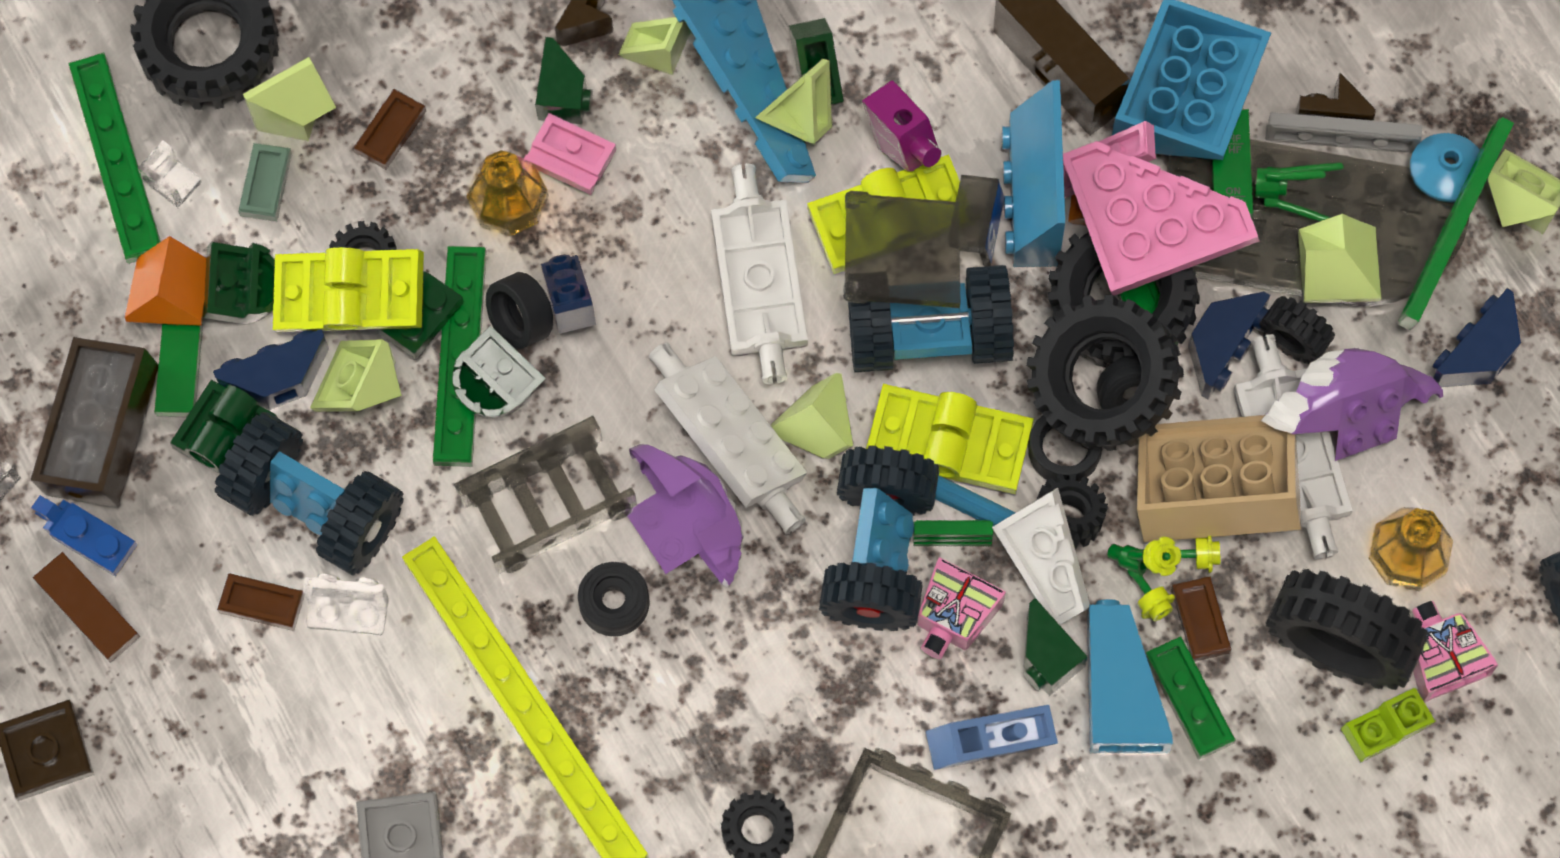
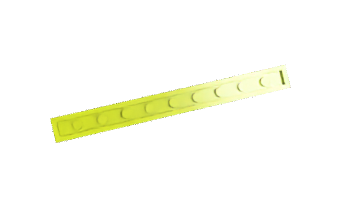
M434 536L403 555V562L600 858H649L648 853L437 538Z

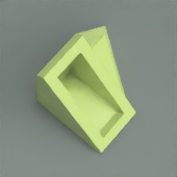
M676 17L632 23L619 55L624 59L673 75L691 30L685 21L679 23Z
M822 59L755 118L806 142L815 144L832 128L829 60Z
M835 373L811 386L770 425L781 440L824 459H830L853 446L841 373Z

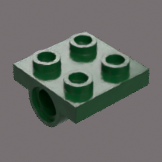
M210 380L170 444L173 449L220 474L218 470L220 465L226 460L224 456L228 449L231 450L234 446L233 441L237 435L241 436L244 426L247 423L251 425L252 418L256 415L260 416L262 412H268L275 417L277 415L261 407L252 396L232 385L224 387Z

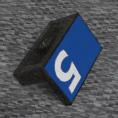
M961 175L947 241L949 250L979 253L984 266H991L1004 205V193L998 178Z

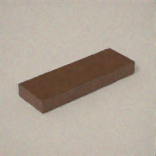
M63 552L33 576L36 583L110 663L140 638L133 627Z

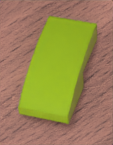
M1413 688L1383 702L1377 709L1347 722L1341 730L1362 763L1414 736L1436 721L1417 689Z

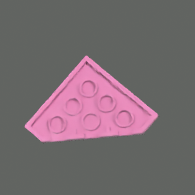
M1098 141L1063 154L1065 168L1109 289L1114 296L1260 241L1246 203L1242 200L1219 194L1210 190L1208 186L1183 176L1173 175L1161 170L1157 165L1135 156L1130 157L1113 150L1111 146Z

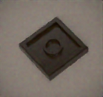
M70 699L0 723V748L17 801L94 775L74 705Z

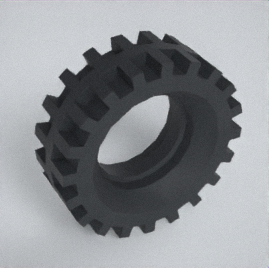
M145 0L144 6L135 5L133 13L136 18V24H131V35L134 39L135 44H133L137 58L148 81L151 80L156 91L162 96L168 93L173 103L181 106L184 100L191 101L194 109L202 110L204 102L213 101L215 108L221 109L224 108L223 99L232 96L239 103L245 100L242 93L243 90L249 86L253 89L260 85L259 77L261 74L271 75L274 69L271 59L272 56H278L279 54L277 43L279 31L269 0ZM205 11L223 12L230 15L240 27V43L235 52L223 62L208 67L191 66L183 62L175 54L173 48L174 34L180 24L189 17Z
M1089 232L1080 238L1074 233L1068 239L1071 244L1065 253L1059 250L1055 257L1058 265L1055 271L1050 270L1048 278L1051 283V292H1048V300L1052 306V314L1055 320L1064 314L1061 308L1064 305L1070 303L1073 307L1083 304L1082 297L1090 296L1094 281L1103 271ZM1193 266L1158 279L1160 297L1152 315L1171 333L1170 337L1174 343L1177 341L1182 344L1187 338L1185 330L1189 324L1194 326L1197 318L1195 307L1196 304L1200 303V295L1197 290L1198 280ZM1103 340L1091 344L1080 354L1085 359L1087 356L1095 359L1097 365L1105 368L1107 363H1113L1124 357L1138 356L1131 346L1119 340Z
M1105 295V298L1102 300H1095L1092 296L1082 297L1083 304L1073 307L1070 303L1061 307L1064 312L1063 315L1056 320L1049 317L1044 322L1049 328L1042 338L1037 335L1032 342L1037 347L1035 356L1028 357L1027 366L1032 370V379H1028L1027 384L1028 389L1034 393L1036 400L1033 403L1036 409L1045 416L1046 421L1065 437L1090 449H1094L1096 446L1103 447L1107 451L1116 450L1117 445L1127 444L1129 447L1138 445L1137 438L1146 433L1152 437L1158 432L1155 428L1157 423L1162 418L1169 420L1173 413L1169 410L1173 399L1179 400L1182 393L1177 387L1179 378H1184V369L1179 365L1178 356L1181 353L1170 337L1171 333L1148 310H1144L1136 302L1129 299L1126 301L1118 300L1114 295ZM1103 340H1119L1131 346L1138 354L1142 367L1140 384L1134 395L1123 405L1112 409H1094L1084 404L1077 396L1072 382L1074 365L1080 354L1091 344Z
M1302 569L1301 573L1293 570L1290 575L1287 574L1266 621V626L1270 627L1268 631L1270 635L1278 637V643L1283 647L1293 649V654L1298 658H1306L1313 662L1312 666L1318 669L1323 667L1332 671L1334 676L1341 679L1344 676L1352 679L1354 683L1359 685L1369 683L1376 689H1383L1384 685L1391 690H1397L1398 686L1406 687L1428 639V630L1421 627L1423 622L1419 618L1410 617L1411 611L1405 606H1397L1392 603L1393 599L1387 595L1380 596L1372 592V588L1365 584L1361 587L1351 583L1347 577L1340 576L1338 579L1332 577L1328 572L1319 571L1318 574H1315L1309 569Z

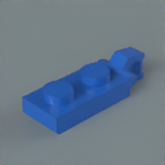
M40 495L31 507V509L35 510L37 516L47 521L43 529L50 533L52 539L115 577L138 545L135 540L74 503L70 504L64 499L57 506Z

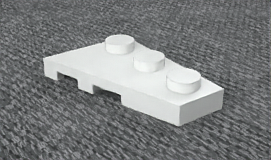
M1058 488L992 527L1035 598L1059 625L1089 608L1088 595Z

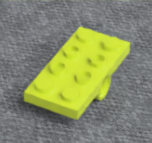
M949 154L942 156L934 166L925 167L921 165L911 172L906 170L896 172V169L891 167L876 170L865 176L858 186L807 203L808 212L833 275L976 226V218Z
M339 247L326 249L325 253L275 254L273 330L277 332H303L320 329L322 331L422 328L424 252L419 249L363 251L355 248Z
M883 384L866 449H868V446H877L879 449H884V446L893 447V450L897 451L901 449L909 450L910 454L919 453L924 455V459L930 458L934 461V464L939 466V476L1016 495L1034 418L978 406L973 398L961 393L942 392L939 396Z

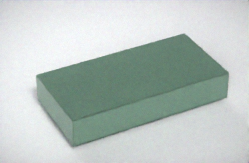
M253 143L238 210L240 217L277 222L292 156L290 148Z

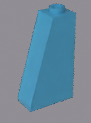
M1113 599L1099 600L1096 602V605H1089L1087 613L1090 753L1169 754L1173 745V735L1130 606L1120 605L1119 601Z

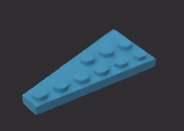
M672 0L676 6L672 10L679 23L683 21L687 23L695 36L693 45L723 93L729 91L738 105V108L734 110L741 122L748 121L758 137L755 145L778 182L808 183L816 176L805 141L755 118L787 90L757 0Z

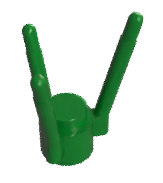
M1325 163L1284 168L1258 167L1255 198H1265L1264 207H1277L1317 221L1329 219V216L1280 200L1278 197L1279 195L1286 196L1288 180L1323 179L1326 177L1325 172L1342 170L1344 165L1343 163Z

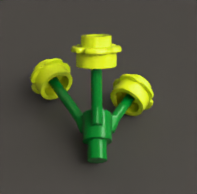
M1208 535L1207 538H1196V549L1180 550L1178 547H1175L1173 539L1160 537L1159 540H1153L1148 543L1144 550L1130 545L1122 547L1112 544L1108 549L1107 556L1117 561L1120 567L1127 569L1128 574L1137 582L1144 593V596L1137 602L1142 610L1141 617L1143 619L1152 618L1156 622L1172 612L1173 607L1171 603L1174 601L1175 596L1173 594L1169 595L1163 586L1152 590L1143 577L1147 569L1155 574L1160 573L1162 576H1169L1175 572V566L1180 563L1181 558H1196V568L1208 569L1209 573H1211L1213 565H1220V541H1212V536Z

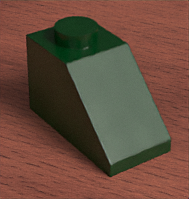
M821 18L789 25L799 79L822 59L829 60L831 104L844 102L833 35L826 19Z
M545 37L535 102L538 120L545 121L550 113L571 124L582 125L584 111H591L593 90L587 89L584 73L553 37Z
M1034 598L1029 603L1024 653V668L1026 671L1024 676L1036 690L1043 689L1050 696L1085 668L1088 656L1041 603Z

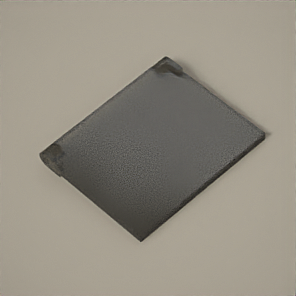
M862 191L847 192L845 194L844 300L854 303L875 301L960 308L959 202L869 195V192Z

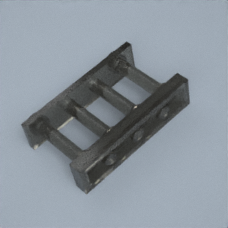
M594 416L454 483L457 496L463 508L465 509L471 505L478 507L500 550V553L491 557L498 575L505 571L513 573L527 565V560L610 519L612 521L621 520L631 514L632 508L637 506L636 495L632 487L619 493L596 450L598 443L603 440L601 429ZM575 454L584 458L605 498V501L584 510L561 466L563 460ZM540 471L548 473L570 515V518L552 527H549L526 483L528 477ZM506 488L513 490L536 534L514 545L492 502L493 495Z

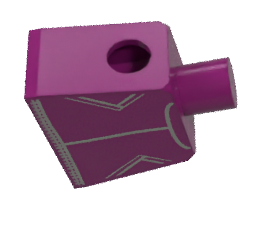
M893 80L862 100L878 149L907 172L914 171L921 165L925 167L934 166L940 160L942 153L938 148L929 118Z

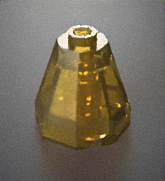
M500 150L487 156L478 166L466 197L481 228L488 230L493 228L499 230L500 234L512 236L539 223L544 204L546 205L549 194L533 163L515 154Z
M1402 507L1376 523L1368 559L1387 585L1395 587L1402 585L1409 587V590L1421 591L1446 575L1449 568L1453 539L1433 511Z

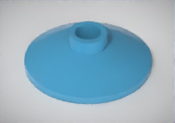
M1439 133L1431 135L1422 140L1412 153L1410 172L1413 181L1426 195L1439 201L1455 202L1480 149L1467 138L1457 134ZM1446 158L1452 159V160H1454L1456 163H1455V164H1449V163H1447V162L1445 161V159H1446Z

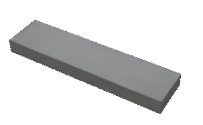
M1270 112L1266 127V140L1408 153H1413L1422 138V125L1275 112Z

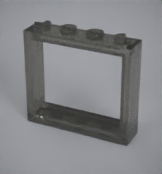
M864 747L813 858L829 857L870 769L993 823L978 858H994L1008 828L1012 813L1005 811L1007 807L993 798L985 797L984 800L969 795L970 790L960 783L949 780L945 784L932 778L933 773L922 766L912 764L909 768L896 762V756L884 749L875 748L874 751H871Z

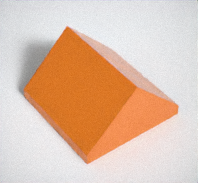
M168 236L138 257L126 308L125 321L202 326L205 302L206 257L171 236Z

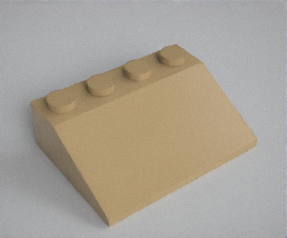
M1265 415L1157 424L1155 428L1158 432L1152 437L1147 433L1139 437L1137 512L1143 542L1159 540L1160 537L1178 540L1208 537V535L1217 537L1301 530L1296 434L1275 429L1261 420Z

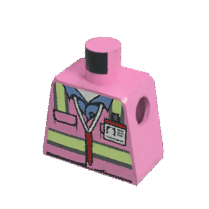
M939 557L918 615L917 625L929 632L921 646V650L939 660L942 659L950 643L963 650H967L1004 604L1006 591Z
M1434 601L1423 603L1412 610L1414 617L1419 618L1423 622L1421 627L1428 630V639L1413 671L1419 694L1424 702L1493 674L1498 664L1463 614L1457 613L1442 619Z

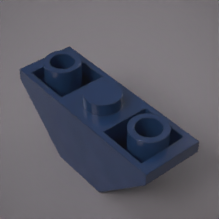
M558 255L552 257L548 262L542 263L541 268L559 334L596 325L592 299L578 255Z
M1506 288L1499 298L1493 294L1480 309L1479 313L1483 316L1476 325L1468 322L1455 339L1459 342L1457 347L1452 352L1445 349L1434 362L1432 367L1436 372L1433 378L1441 387L1491 384L1515 356L1521 344L1514 292L1509 288Z
M1263 291L1211 302L1191 333L1188 345L1202 397L1209 400L1215 389L1222 392L1233 373L1228 368L1234 359L1241 361L1251 346V341L1248 337L1254 328L1260 331V327H1262L1259 324L1269 310L1267 306L1270 294Z
M322 329L315 332L307 330L298 333L291 341L284 344L264 346L253 356L245 359L234 358L228 360L219 369L214 370L213 373L219 384L224 387L226 385L235 386L252 396L260 406L272 410L307 396L329 347Z

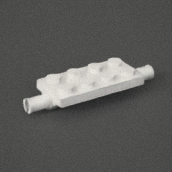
M745 163L746 179H744L742 166L739 164L731 169L736 193L733 204L726 208L711 210L731 353L734 356L759 352L763 383L773 384L772 368L775 369L777 383H781L787 380L782 349L808 345L786 200L768 201L763 199L762 195L758 193L755 165Z
M1272 334L1265 336L1267 341H1263L1262 336L1251 341V346L1254 349L1260 372L1257 374L1258 377L1248 382L1235 384L1234 392L1242 417L1266 415L1273 403L1278 401L1284 392H1296L1303 373L1308 369L1293 371L1287 369V366L1282 365L1275 342L1276 339ZM1329 431L1296 434L1301 527L1307 529L1314 559H1323V553H1326L1328 558L1339 552L1329 521L1351 516L1352 506L1338 460L1335 461L1336 453Z
M665 342L663 346L662 344L657 346L649 354V359L653 361L665 379L659 381L654 389L745 508L758 503L762 509H768L785 534H790L791 531L794 532L806 519L785 494L790 486L802 481L807 474L803 466L716 356L692 367H686L671 349L668 342Z

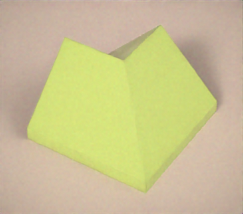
M309 57L243 94L253 123L258 131L309 141L315 119L336 108Z
M1505 149L1488 177L1502 227L1523 223L1544 234L1560 207V179Z
M1340 214L1299 229L1298 238L1304 303L1371 302L1381 300L1376 228L1374 226Z
M383 339L340 341L310 408L315 412L360 411L402 396L394 367L396 362L389 343Z

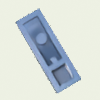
M1049 705L952 722L925 731L934 770L1058 744Z

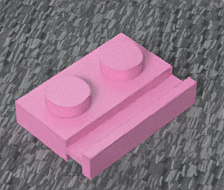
M549 113L531 144L532 148L528 155H525L524 162L525 165L592 195L593 188L597 181L601 179L617 149L616 144Z

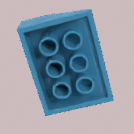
M1163 0L1116 115L1112 135L1147 121L1154 125L1155 154L1223 160L1267 47L1271 32L1178 0Z
M1052 80L1010 113L1009 126H1002V149H1009L1010 161H1003V184H1010L1011 196H1004V218L1012 219V231L1005 232L1006 254H1013V267H1057L1058 262L1055 257L1059 250L1061 251L1065 229L1061 93L1060 80Z

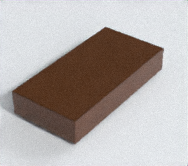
M393 89L353 147L355 153L387 170L426 113V106Z
M228 573L217 610L220 614L294 631L305 593L302 590Z
M1208 576L1172 585V594L1175 596L1174 601L1184 636L1194 662L1230 654L1232 649L1211 577Z

